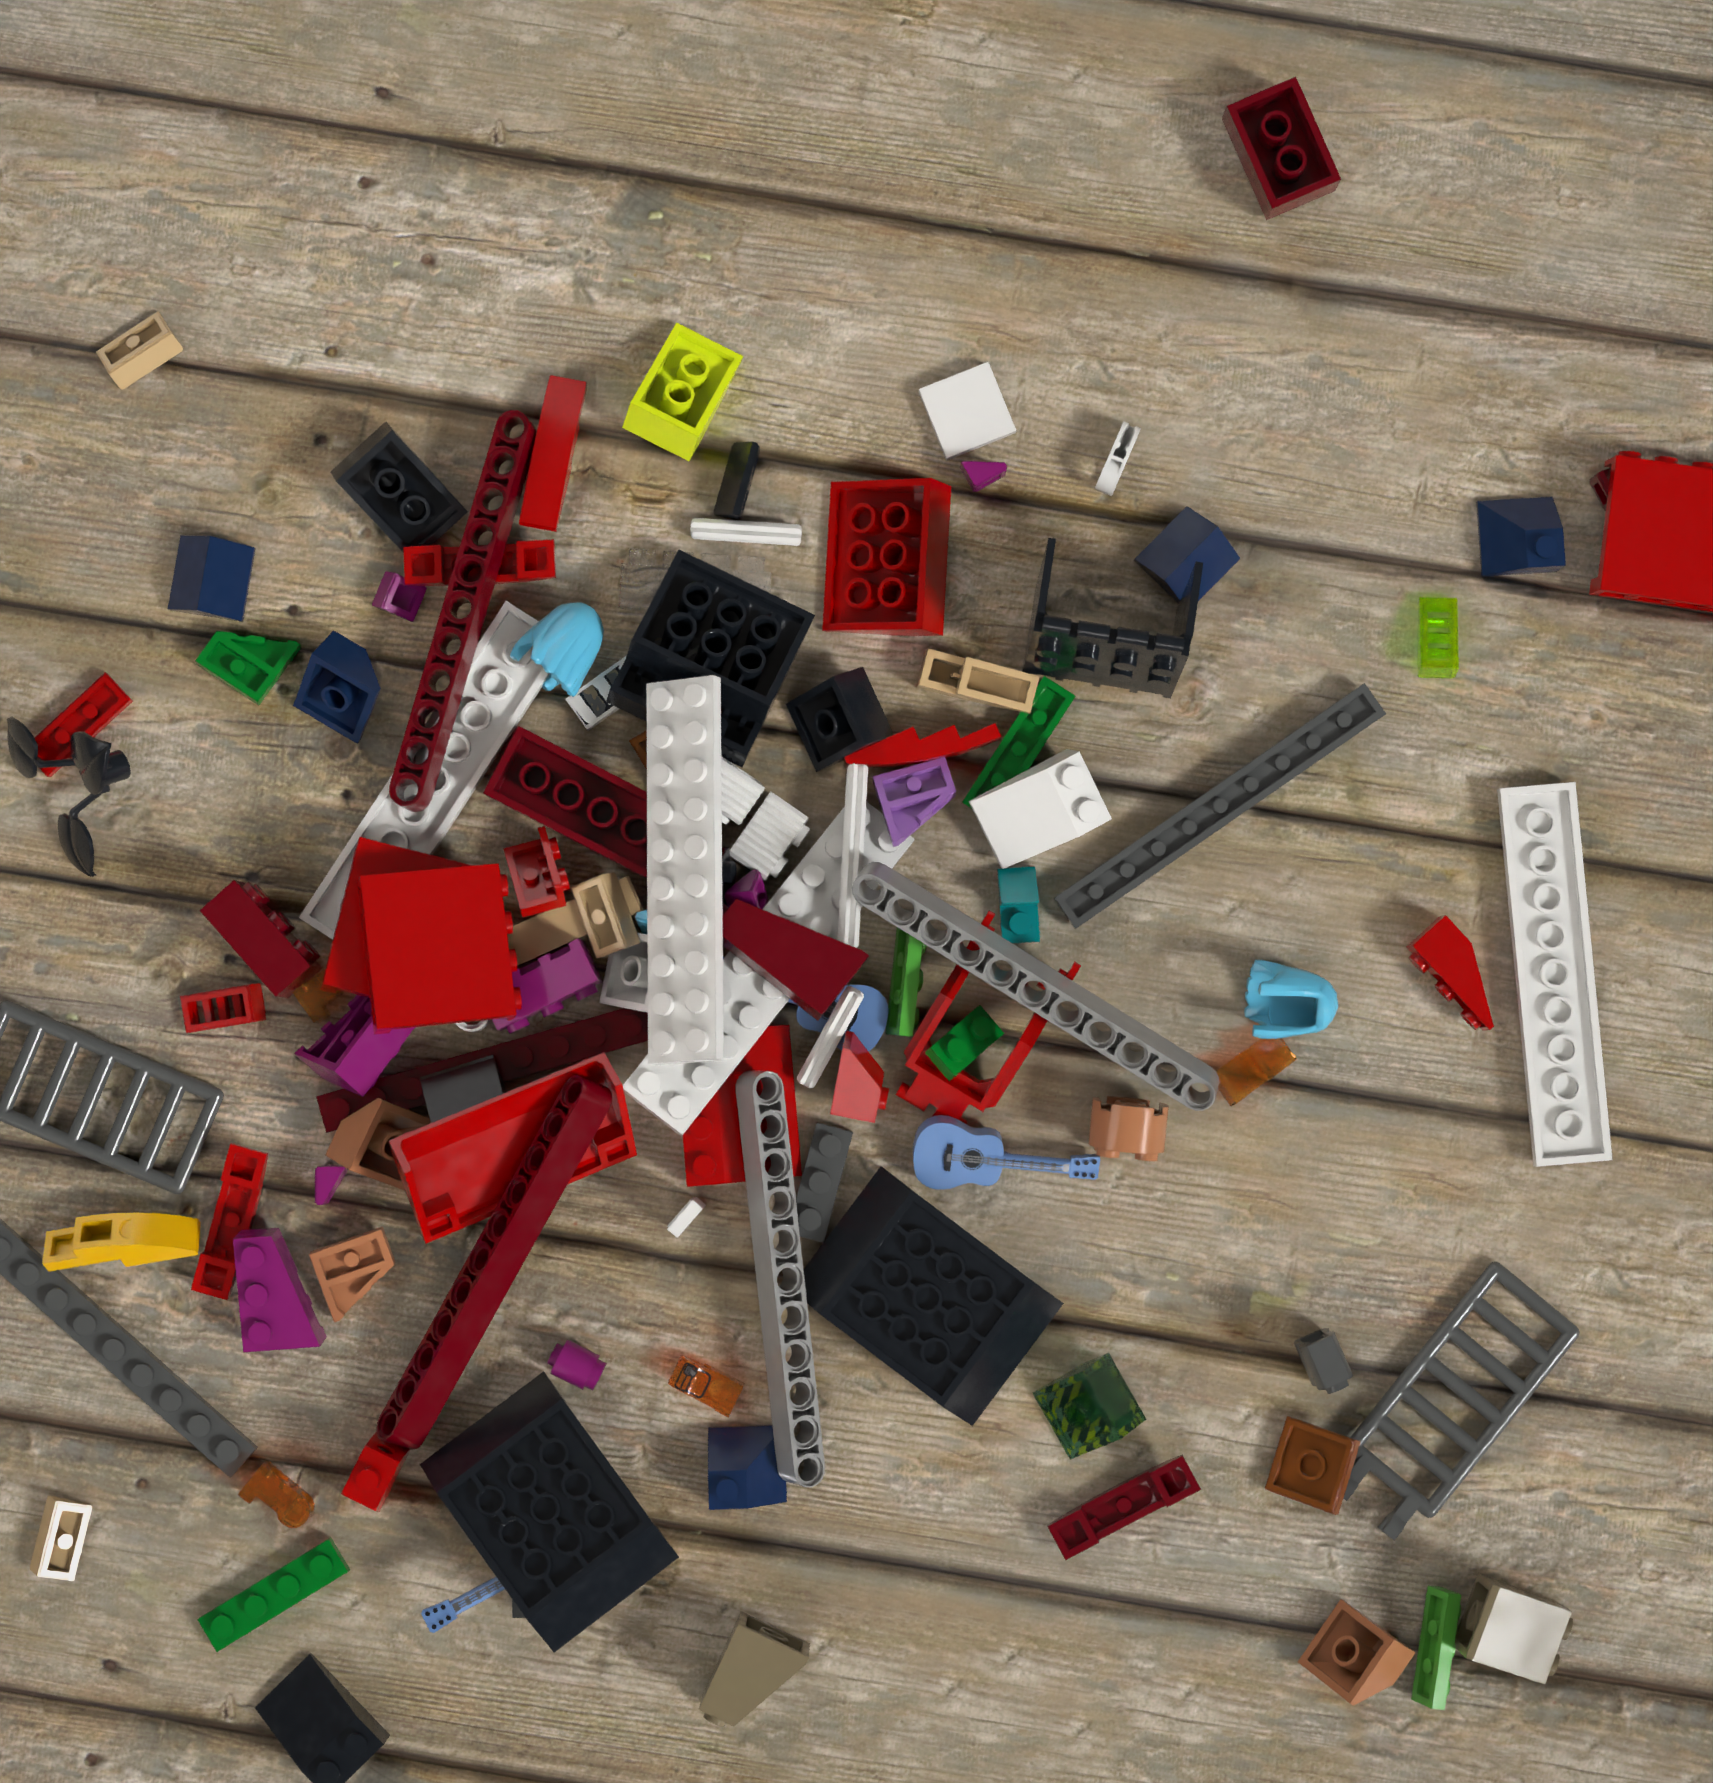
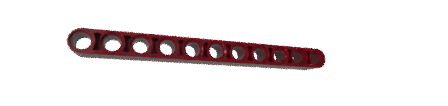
M518 410L504 412L496 422L389 785L391 799L411 812L424 810L432 800L529 470L537 430L524 413ZM524 425V431L519 437L510 438V432L513 427ZM508 460H514V465L508 473L499 474L501 464ZM496 496H503L501 506L498 509L489 510L490 501ZM488 531L493 533L492 539L487 545L478 546V540L483 533ZM481 567L482 574L477 581L468 582L469 572L474 568ZM471 603L469 615L462 619L457 618L459 607L463 604ZM460 639L459 650L455 654L447 655L448 644L452 640ZM444 675H449L450 683L445 690L437 691L436 683L438 679ZM438 711L439 720L437 724L426 728L425 719L431 712ZM427 747L429 751L427 759L421 764H415L416 752L421 748ZM411 784H417L418 791L416 796L412 800L405 801V789Z
M578 1075L571 1076L563 1085L384 1407L376 1427L377 1436L380 1440L411 1450L418 1449L425 1441L609 1111L612 1103L610 1088Z

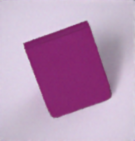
M963 461L960 465V469L973 492H977L1005 477L1008 468L1005 462Z
M386 571L372 606L414 622L427 587L405 585L403 576Z
M758 869L752 870L731 886L724 896L728 907L738 899L763 909L769 901L761 873Z
M322 1165L315 1168L316 1205L329 1203L346 1175L347 1168L342 1165Z

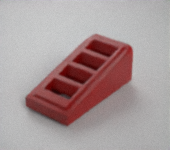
M260 983L180 996L186 1033L266 1020ZM230 995L232 996L235 1018H231L228 1002V996ZM212 998H216L219 1014L218 1021L215 1020ZM202 1000L205 1023H200L196 1001Z

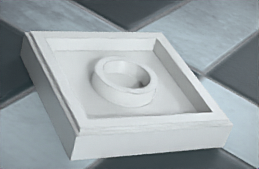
M989 362L920 388L918 391L946 461L1016 433V428Z

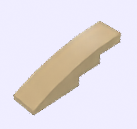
M626 876L619 879L618 881L631 916L643 911L630 877ZM575 899L566 902L567 906L545 911L513 926V934H507L509 949H515L517 967L560 949L576 939L582 940L588 937Z

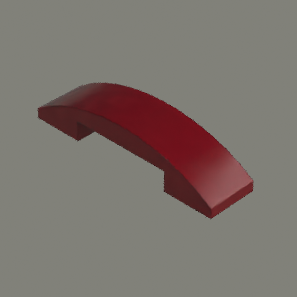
M1182 1454L1104 1491L1051 1522L1047 1527L1066 1561L1098 1544L1100 1539L1164 1506L1169 1507L1200 1491L1201 1488Z

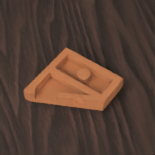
M383 1226L310 1251L309 1253L334 1322L340 1321L345 1316V1313L395 1264V1259Z

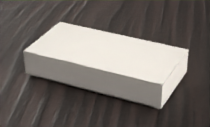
M697 1197L691 1198L668 1224L667 1230L678 1238L706 1205Z

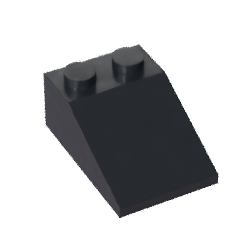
M384 422L331 471L335 481L403 553V547L432 545L468 513L464 506L387 422Z
M312 1653L255 1707L298 1768L312 1783H345L385 1744L390 1736Z

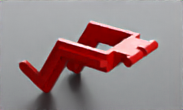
M989 910L981 924L994 932L995 928L991 927L990 923L995 913ZM970 940L966 947L972 951L980 949L978 944ZM1074 961L1068 972L1061 968L1058 972L1073 980L1081 965ZM956 964L904 1050L907 1060L905 1066L918 1074L911 1086L903 1082L895 1095L923 1112L930 1103L937 1108L932 1117L938 1115L950 1116L967 1124L968 1121L961 1116L969 1104L984 1112L985 1108L997 1105L1033 1048L1048 1020L1035 1012L1032 1014L1021 1036L994 1078L979 1080L962 1070L952 1080L948 1081L925 1054V1051L932 1046L930 1037L970 973ZM1038 982L1036 986L1045 990L1044 985Z

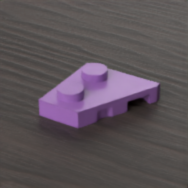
M945 757L873 776V785L893 847L899 846L956 796V789Z

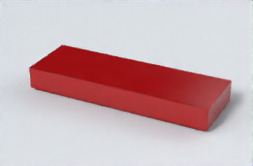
M105 672L34 737L38 745V757L42 760L71 759L70 744L73 733L82 731L95 737L128 707L133 700ZM61 767L40 769L47 777L51 778Z

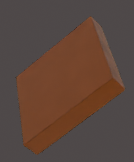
M1287 1416L1265 1490L1338 1515L1361 1441Z

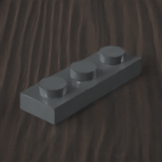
M816 1123L796 1197L800 1237L824 1243L853 1135L851 1131Z

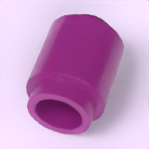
M568 1339L564 1346L559 1343L556 1344L547 1364L553 1366L550 1374L582 1390L586 1387L592 1391L597 1385L607 1363L599 1360L600 1355Z

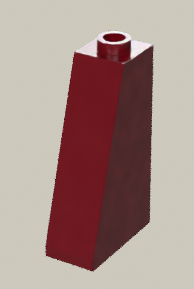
M736 899L730 907L724 903L722 904L723 946L817 1021L869 957L863 950Z

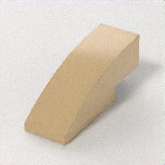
M928 648L924 653L916 688L994 707L1030 713L1040 676Z

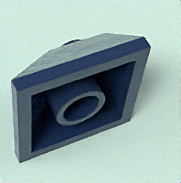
M1553 497L1476 502L1481 577L1557 572L1566 566L1563 526Z
M333 630L311 654L293 704L297 709L357 744L362 739L381 689L366 649Z
M772 1425L708 1427L709 1510L748 1509L787 1502L786 1481L779 1476L777 1470Z

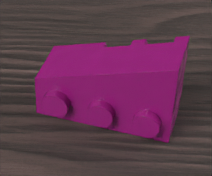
M576 939L568 943L569 946L553 954L548 953L538 958V961L517 969V972H512L513 987H520L522 1009L516 1010L517 1015L512 1021H507L506 1018L492 1019L498 1031L507 1028L509 1034H512L530 1025L527 1018L541 1012L545 1018L564 1009L562 1002L573 996H576L577 1000L581 1001L599 992L596 985L602 983L603 979L585 941Z
M356 995L347 1004L351 1009L338 1022L333 1024L328 1021L321 1028L322 1032L325 1033L310 1048L306 1049L302 1045L294 1054L322 1079L364 1097L366 1092L375 1085L378 1076L389 1061L398 1054L401 1045L416 1027L393 1029L390 1033L374 1035L370 998Z
M280 1229L241 1230L233 1238L243 1353L320 1347L327 1336L323 1327H320L311 1306V1299L308 1293L306 1294L299 1279L298 1270Z

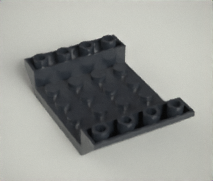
M880 1166L804 1268L807 1304L939 1405L971 1426L974 1425L1064 1304L919 1196L882 1166Z
M543 1371L423 1461L420 1466L440 1499L525 1618L555 1653L676 1561L679 1556L659 1528L649 1518Z

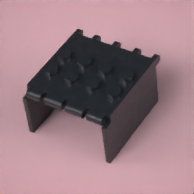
M1048 537L1035 588L1022 672L1055 677V680L1058 681L1068 679L1092 683V686L1095 687L1105 685L1130 689L1129 692L1132 693L1142 691L1161 694L1163 698L1171 699L1189 657L1203 562L1196 561L1176 610L1173 635L1157 633L1155 636L1149 635V631L1124 627L1112 629L1110 628L1111 625L1079 620V623L1071 622L1072 619L1048 615L1045 608L1056 543L1055 538Z

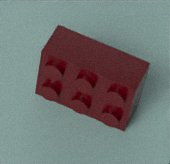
M1296 77L1226 106L1222 121L1266 220L1336 190L1341 177Z
M233 880L199 911L275 997L290 998L322 969L321 965L316 961L321 956L307 940L297 939L291 933L296 929L295 926L282 912L277 913L267 906L270 898L256 883L252 885L249 881L244 883Z

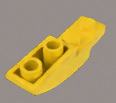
M139 1212L75 1217L74 1227L46 1231L42 1264L49 1272L114 1260H121L126 1267L195 1256L198 1255L201 1222L198 1218L180 1215Z

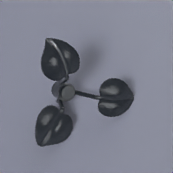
M13 717L7 718L9 752L15 767L26 778L35 777L37 775V767L76 766L79 769L83 783L91 794L69 811V815L66 813L59 815L58 836L62 849L71 863L84 874L90 877L96 876L93 872V841L85 824L78 819V815L82 809L101 794L109 792L110 784L130 777L131 770L127 757L121 750L110 752L111 743L98 740L85 732L78 731L71 736L72 759L42 760L38 757V745L29 729L19 720Z

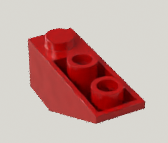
M1446 915L1439 916L1406 946L1412 953L1408 958L1420 972L1424 974L1428 971L1438 981L1434 986L1447 1001L1450 1002L1454 999L1461 1006L1463 1011L1460 1015L1474 1030L1478 1027L1483 1031L1491 1030L1494 1024L1472 943Z

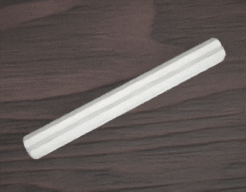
M853 763L848 765L846 774L837 940L857 948L859 945L861 904L855 900L852 886L863 868L868 766Z

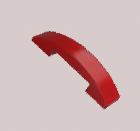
M555 540L516 541V544H507L495 584L556 578ZM441 545L403 547L405 585L448 586L460 546L443 547ZM481 567L474 568L469 572L468 582H474L480 578L482 574Z
M235 1143L230 1144L220 1179L223 1181L205 1249L200 1253L191 1286L192 1291L224 1300L229 1299L236 1281L233 1238L241 1230H252L263 1186L268 1153Z

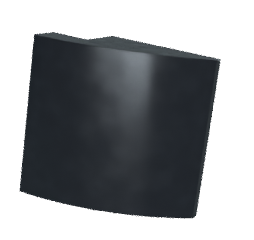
M678 550L631 640L626 659L609 690L606 702L647 722L646 684L709 675L720 677L721 756L743 767L815 615L686 552ZM694 637L701 638L697 652L686 659ZM658 638H662L660 646L653 643L652 641Z

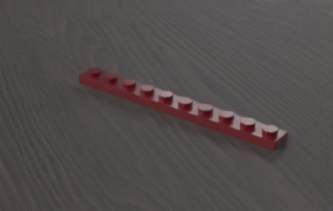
M622 1008L378 1078L375 1085L366 1092L364 1097L346 1089L316 1096L326 1133L336 1131L343 1119L377 1098L408 1110L426 1105L420 1077L490 1055H494L503 1082L594 1057L603 1052L608 1053L648 1041V1013Z

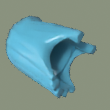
M572 602L561 604L518 640L510 653V657L515 661H519L533 646L532 661L542 665L544 671L550 673L542 688L546 691H551L555 686L561 684L563 690L568 695L574 697L600 650L604 633L602 620L595 609L585 603Z
M1255 960L1252 964L1250 977H1248L1246 984L1248 991L1245 992V1000L1248 1006L1244 1010L1246 1018L1259 1024L1253 1025L1252 1036L1261 1039H1278L1317 1033L1326 1029L1332 1022L1338 1009L1337 992L1326 979L1303 969L1270 961Z

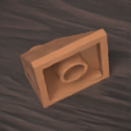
M377 1098L341 1121L325 1155L350 1171L405 1191L389 1140L430 1124V1118Z
M1340 1599L1298 1660V1663L1354 1706L1394 1685L1415 1652L1387 1630Z

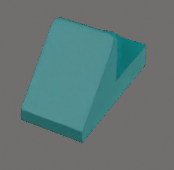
M1035 867L997 869L1001 937L1012 944L1040 942L1039 894Z

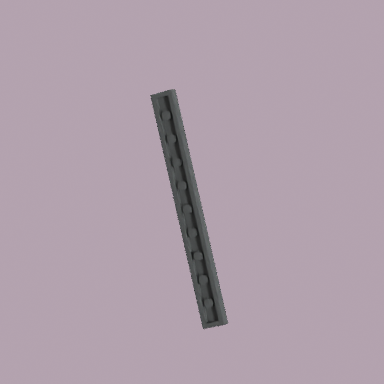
M1365 683L1053 899L1074 929L1078 928L1386 715L1385 711Z
M0 1219V1274L231 1478L258 1446L59 1270L48 1272L42 1264L43 1256Z

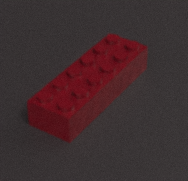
M518 726L483 794L647 879V792Z

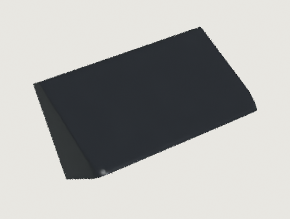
M736 442L732 445L714 508L715 515L731 520L742 519L760 455L758 443Z

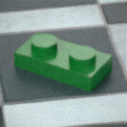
M978 1005L926 1050L925 1054L950 1081L999 1039L1004 1032L983 1007Z

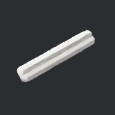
M693 518L690 535L691 538L699 540L798 546L801 543L802 528L799 524Z
M847 986L843 991L797 1076V1081L808 1088H814L864 998V994L860 990Z

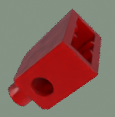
M376 1431L364 1446L341 1494L376 1512H380L411 1449L380 1440ZM378 1447L384 1448V1449L390 1451L392 1454L386 1453V1452L382 1451L381 1449H379Z

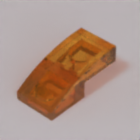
M1260 1038L1216 1070L1219 1076L1218 1090L1229 1105L1233 1106L1263 1083L1271 1080L1297 1060V1058L1282 1038Z

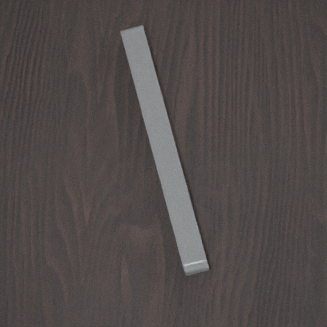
M871 862L866 864L858 874L852 886V893L855 900L867 909L1186 1107L1195 1111H1203L1213 1105L1219 1086V1076L1211 1066L887 865L880 862ZM865 879L876 880L881 889L873 890L869 888L865 883ZM897 900H908L912 903L914 909H903L899 906ZM937 919L942 921L947 929H935L931 925L930 920ZM972 940L978 944L980 949L977 951L969 950L964 946L963 941ZM1003 960L1008 962L1012 970H1001L997 967L995 961ZM1038 981L1044 985L1045 990H1033L1028 982ZM1070 1001L1077 1006L1078 1010H1065L1061 1002ZM1104 1022L1111 1030L1100 1031L1093 1023ZM1136 1042L1144 1050L1134 1052L1127 1047L1126 1043ZM1168 1062L1176 1068V1071L1166 1072L1160 1068L1159 1064ZM1192 1084H1205L1209 1088V1091H1196L1192 1087Z
M749 1070L742 1073L736 1082V1098L777 1470L779 1476L788 1483L802 1487H814L823 1479L825 1462L784 1086L782 1079L772 1071ZM759 1080H761L763 1085V1091L760 1096H758L756 1091V1085ZM763 1118L767 1122V1129L764 1134H762L760 1129ZM769 1156L771 1160V1167L769 1171L766 1172L764 1167L765 1160ZM773 1194L775 1197V1205L773 1209L770 1210L769 1199ZM778 1232L779 1243L777 1247L774 1248L773 1238L774 1235ZM782 1270L783 1281L782 1284L778 1286L777 1276L779 1272ZM787 1309V1319L782 1324L781 1315ZM791 1347L792 1355L787 1362L785 1358L786 1351ZM795 1384L796 1393L794 1397L790 1399V1390L791 1387ZM799 1422L800 1431L798 1435L794 1437V1428L796 1424ZM803 1461L804 1469L802 1473L799 1475L798 1467L799 1464Z

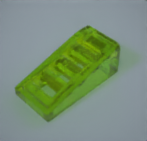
M1419 597L1417 656L1419 678L1451 679L1456 677L1459 669L1457 598ZM1428 612L1448 613V618H1428ZM1428 628H1448V633L1428 632ZM1428 643L1448 644V648H1428ZM1428 659H1448V660H1428Z

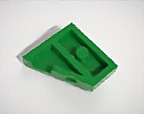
M216 631L195 662L197 666L259 706L301 647L299 643L291 640L280 642L266 640L265 637L249 635L243 637L238 636L236 633Z

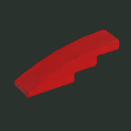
M553 375L549 376L519 519V525L557 532L572 470V457L579 433V420L587 391V382Z
M993 723L960 738L955 725H952L919 740L915 728L912 726L845 756L844 761L847 767L849 764L855 763L865 764L868 768H888L920 764L942 757L948 758L970 752L999 741L1001 734L996 723Z

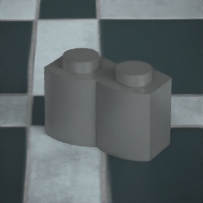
M1323 1328L1294 1341L1312 1386H1316L1318 1390H1326L1328 1394L1349 1386L1347 1380L1353 1377V1373L1334 1331H1330L1329 1328Z

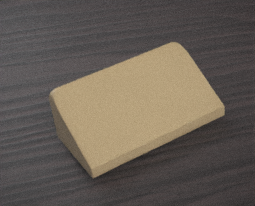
M157 311L96 351L110 377L123 390L182 352L183 347L160 312Z
M614 872L599 875L571 887L596 959L640 943L617 875Z
M56 1496L47 1497L30 1564V1570L36 1576L74 1581L92 1505Z

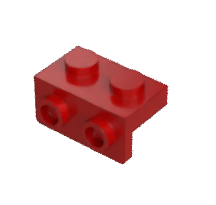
M545 826L538 827L540 839L503 848L522 918L567 906L563 891L570 890L565 868L557 869L555 860L561 859L556 837L548 839Z

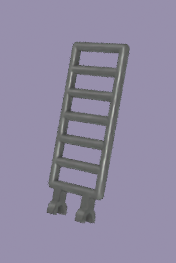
M8 1000L2 1001L0 1003V1040L10 1018L29 1025L31 1028L1 1095L0 1121L171 1193L181 1194L187 1185L224 1098L223 1091ZM46 1032L65 1040L66 1043L36 1113L31 1118L12 1110ZM81 1047L101 1055V1058L67 1133L47 1123ZM117 1062L136 1070L105 1145L101 1147L82 1138L114 1063ZM151 1076L170 1084L171 1087L139 1162L118 1154V1150ZM185 1091L206 1099V1102L174 1176H170L154 1169L153 1165Z
M1499 1262L1490 1263L1351 1435V1438L1361 1442L1343 1499L1347 1501L1351 1497L1358 1484L1370 1471L1402 1497L1393 1511L1378 1526L1388 1537L1395 1541L1417 1510L1427 1518L1434 1517L1576 1341L1580 1334L1578 1327ZM1496 1280L1561 1333L1548 1351L1482 1298ZM1472 1310L1477 1312L1537 1362V1365L1524 1381L1459 1328ZM1449 1339L1514 1392L1500 1410L1435 1357ZM1424 1369L1428 1370L1490 1422L1476 1440L1411 1387ZM1401 1398L1466 1451L1453 1469L1449 1468L1387 1416ZM1377 1428L1442 1481L1429 1499L1363 1446Z

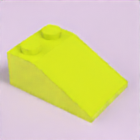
M676 322L631 400L622 428L690 461L744 356Z

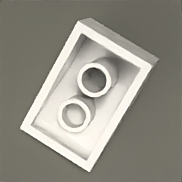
M1070 749L1054 755L968 801L1002 869L1080 837L1112 819L1080 751Z

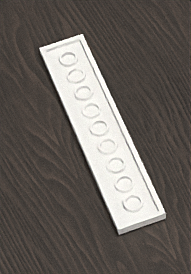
M505 601L477 644L429 806L422 811L411 812L396 804L389 794L391 776L299 916L300 919L333 940L359 837L433 855L542 688L543 683L550 675V673L544 671L542 665L532 661L533 646L519 661H515L510 657V653L518 640L539 621L508 601ZM434 711L425 724L426 728L437 724L439 720L438 711ZM427 747L421 748L416 752L415 764H421L427 759L429 752ZM411 784L405 789V801L412 800L416 796L418 791L417 784Z
M709 675L646 684L648 1064L652 1065L724 1060L721 678Z
M1576 782L1497 789L1533 1165L1540 1167L1612 1160Z
M866 801L863 867L871 862H880L892 869L915 839L909 836L899 846L893 847L883 814ZM845 806L763 908L765 911L836 940L838 936ZM865 879V883L869 888L876 890L879 886L876 880ZM729 951L723 959L724 1060L652 1065L648 1064L647 1054L623 1084V1091L682 1137L789 1001V998Z

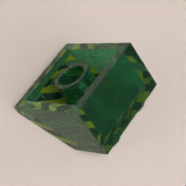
M1109 1352L1077 1366L1033 1392L1035 1399L1069 1459L1122 1439L1146 1420Z

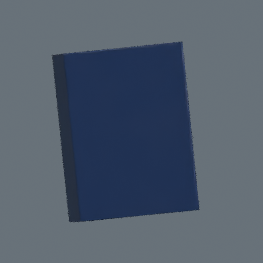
M1186 506L1134 561L1179 604L1196 561L1203 562L1199 601L1240 560V557L1217 525Z
M180 535L168 610L243 622L256 548L214 536Z

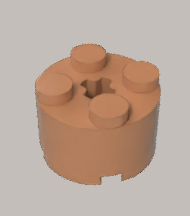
M1107 1096L1106 1104H1101L1102 1102L1099 1097H1093L1088 1144L1094 1147V1150L1097 1151V1156L1119 1158L1120 1152L1135 1154V1159L1158 1161V1153L1165 1151L1169 1105L1159 1102L1158 1110L1149 1107L1150 1100Z

